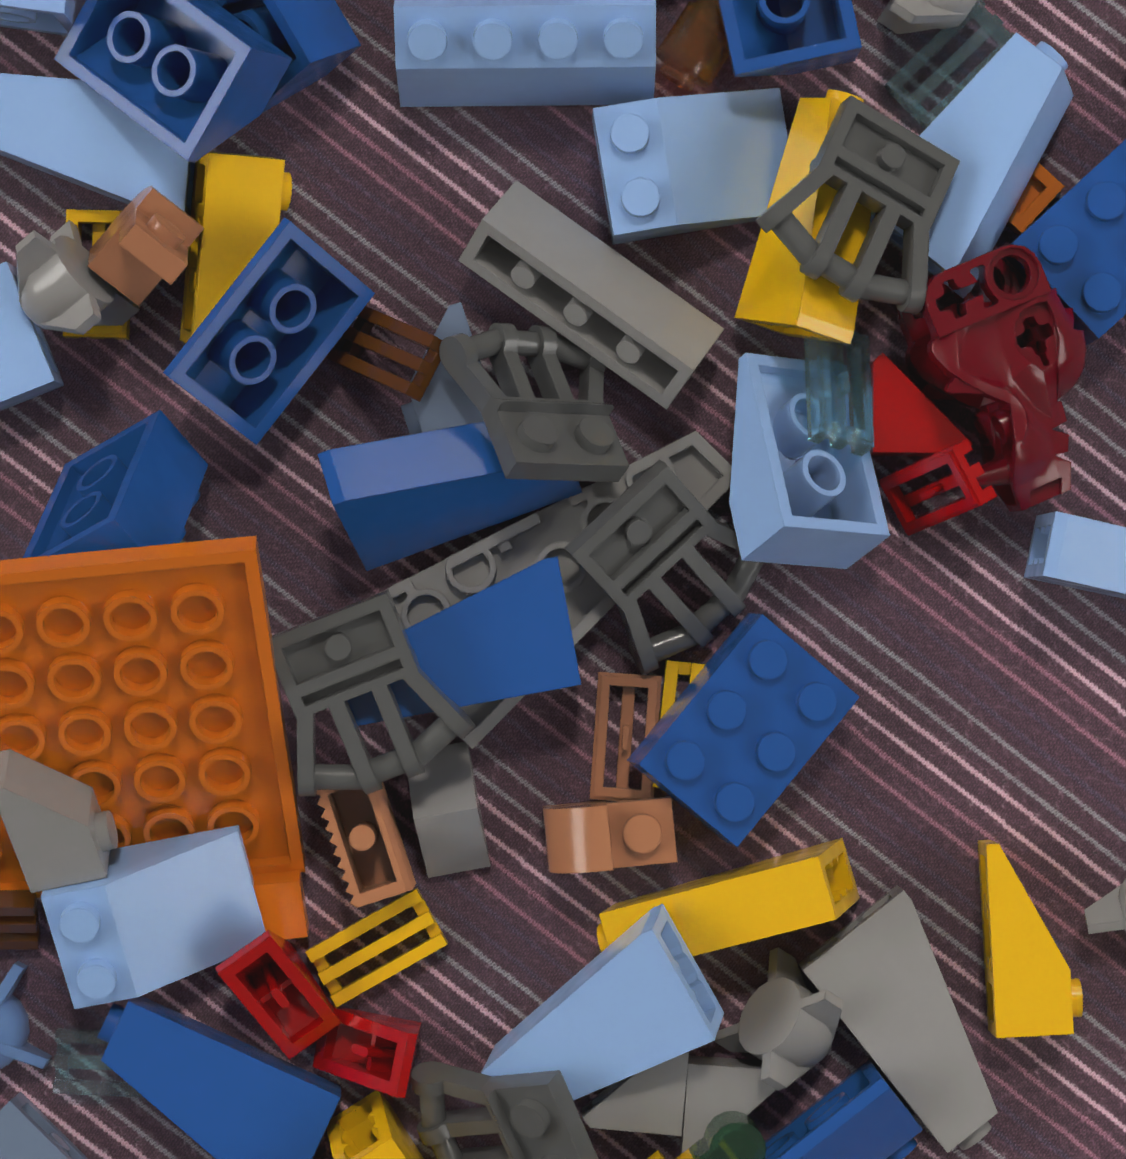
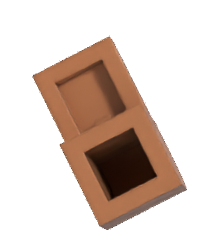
M149 186L141 191L123 209L91 247L87 267L136 305L140 306L162 279L171 285L187 267L188 247L204 230V227L153 186Z
M671 796L607 803L606 800L543 806L549 873L613 871V868L678 862Z

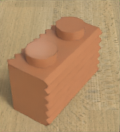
M383 782V789L368 795L363 790H317V795L321 796L317 805L325 809L321 817L329 821L325 830L333 833L329 842L337 846L333 855L341 858L337 867L345 870L341 879L349 883L345 892L353 895L349 904L357 908L413 890L416 885Z

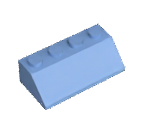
M394 0L395 65L400 107L615 105L654 98L656 0Z

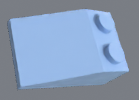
M780 88L658 97L593 108L592 123L612 244L754 222L767 210L788 139Z
M744 353L739 358L729 505L742 561L847 569L890 536L850 365Z
M239 825L110 850L107 878L42 891L41 901L74 1009L138 998L225 961L266 932Z

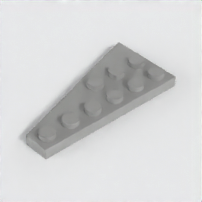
M694 431L631 463L619 482H595L582 489L583 493L558 501L447 557L435 565L392 585L386 590H389L404 629H407L543 559L558 556L575 645L616 603L565 547L659 459L671 469L706 510L730 488L731 465L697 431ZM525 695L460 707L476 727L463 740L473 749Z

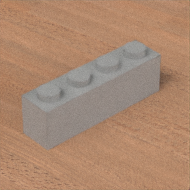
M517 180L481 220L458 260L666 410L724 331V328Z

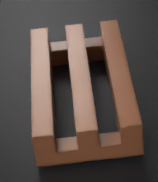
M598 672L590 799L627 801L654 798L653 782L643 773L641 789L629 788L630 762L627 759L631 755L635 687L648 688L645 738L659 721L662 676ZM610 685L622 686L616 788L603 787Z

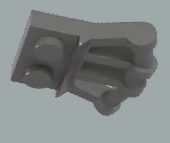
M850 96L840 104L816 158L810 163L809 173L755 221L765 233L772 230L801 264L799 269L801 273L813 280L821 276L839 287V295L853 303L858 299L896 304L897 310L900 312L918 314L924 306L927 292L929 231L960 160L855 97ZM825 183L837 190V193L818 235L814 239L794 216L792 211ZM856 203H859L876 214L852 264L834 252ZM895 225L903 229L901 279L874 274Z
M493 323L488 331L470 337L459 333L446 337L441 341L439 347L441 362L481 412L506 479L619 482L628 469L629 463L609 416L614 406L603 402L605 365L566 337L556 334V331L548 325H533L528 331L517 330L511 323ZM519 356L527 357L543 398H535ZM489 357L500 388L478 361ZM559 362L580 369L578 400L573 398Z
M660 459L565 547L616 603L629 639L628 645L631 655L642 675L657 670L659 668V661L696 645H699L701 648L706 646L714 638L710 633L728 615L731 614L736 618L746 608L743 602L764 562L742 561L739 555L726 582L717 574L694 546L702 538L708 536L739 551L735 528L714 519ZM680 559L684 561L713 595L694 613L688 609L661 579ZM648 589L680 624L651 638L647 632L637 599Z
M389 590L272 635L276 672L297 720V783L299 796H316L317 790H363L366 795L383 789L382 782L406 773L408 778H412L424 773V766L457 735L464 739L476 728L469 716L454 701L449 699L420 668L416 653L412 649ZM401 679L439 716L415 740L408 730L390 685ZM370 691L373 693L395 747L394 750L374 758L371 757L347 701ZM329 708L352 764H317L315 713Z
M428 1061L418 1064L411 1071L412 1090L415 1094L419 1095L421 1121L417 1125V1132L422 1143L432 1147L437 1159H598L560 1070L488 1076L445 1063ZM445 1094L486 1105V1107L446 1110ZM499 1134L503 1145L460 1148L455 1137Z

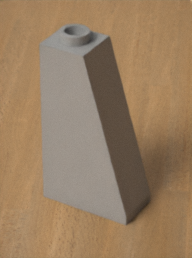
M896 885L799 962L798 965L819 992L826 989L843 1000L841 1020L945 1151L948 1153L957 1145L961 1150H966L987 1135L992 1128L988 1121L998 1111L913 902L906 892Z

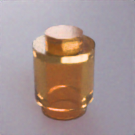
M718 0L689 1L656 51V56L664 63L659 72L670 82L686 91L691 92L695 85L709 88L730 56Z

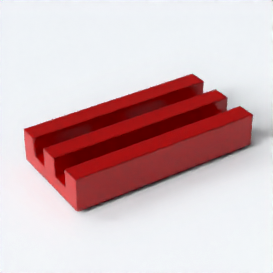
M964 439L902 467L879 480L888 501L908 536L982 506L997 497L992 485L981 488L976 479L985 474L980 462L969 465L964 455L973 450L968 439ZM943 465H949L952 474L903 495L899 485ZM960 486L964 494L963 497L917 517L914 516L910 508L911 506Z

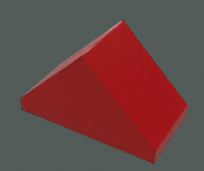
M883 352L867 366V440L871 456H929L964 439H968Z
M270 930L261 934L215 967L217 974L289 1060L342 1023L339 1015L292 943Z
M332 1005L342 1023L317 1040L312 1067L387 1095L405 1098L410 1085L411 1071L414 1065L422 1022Z

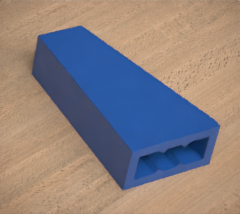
M484 421L340 447L318 454L333 507L366 571L583 493L579 481L506 479Z
M558 556L543 559L405 629L412 649L416 653L420 668L459 707L581 685ZM403 679L390 684L403 717L434 712ZM372 691L347 700L358 726L384 721Z
M143 996L129 999L126 1007L113 1003L97 1037L108 1043L101 1061L215 1159H312L341 1098L340 1085Z

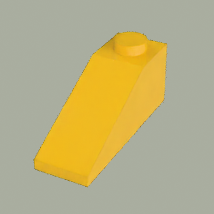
M210 151L195 162L191 217L201 224L204 230L188 247V265L185 274L180 341L186 343L279 225L281 210H288L292 196V177L289 172H284L285 160L265 156Z
M978 840L988 1031L996 1038L1074 1034L1073 1017H1082L1083 993L1080 979H1071V970L1001 846L992 840Z

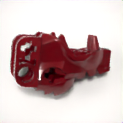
M1015 244L1002 246L936 275L928 276L925 303L921 310L924 318L915 319L912 314L900 312L895 307L898 323L908 345L905 360L913 377L922 384L919 390L929 400L952 401L976 410L974 424L980 437L984 462L981 466L985 474L976 478L980 486L992 485L1010 512L1026 510L1071 490V462L1055 456L1068 452L1069 434L1052 429L1067 421L1063 404L1058 399L1063 397L1077 384L1085 367L1084 330L1073 329V308H1064L1057 296L1056 288L1051 289L1037 256L1025 246ZM1001 258H1015L1022 264L1026 274L1025 284L1022 289L1015 273L1011 271L1007 263L1001 260ZM977 267L980 287L990 302H984L983 294L973 297L972 293L969 292L962 298L954 292V296L960 304L959 312L961 315L957 314L956 303L938 309L936 299L950 292L951 289L958 290L978 282L970 273L972 268ZM994 271L999 277L1000 288L994 282ZM1023 333L1026 342L1018 345L1016 336Z

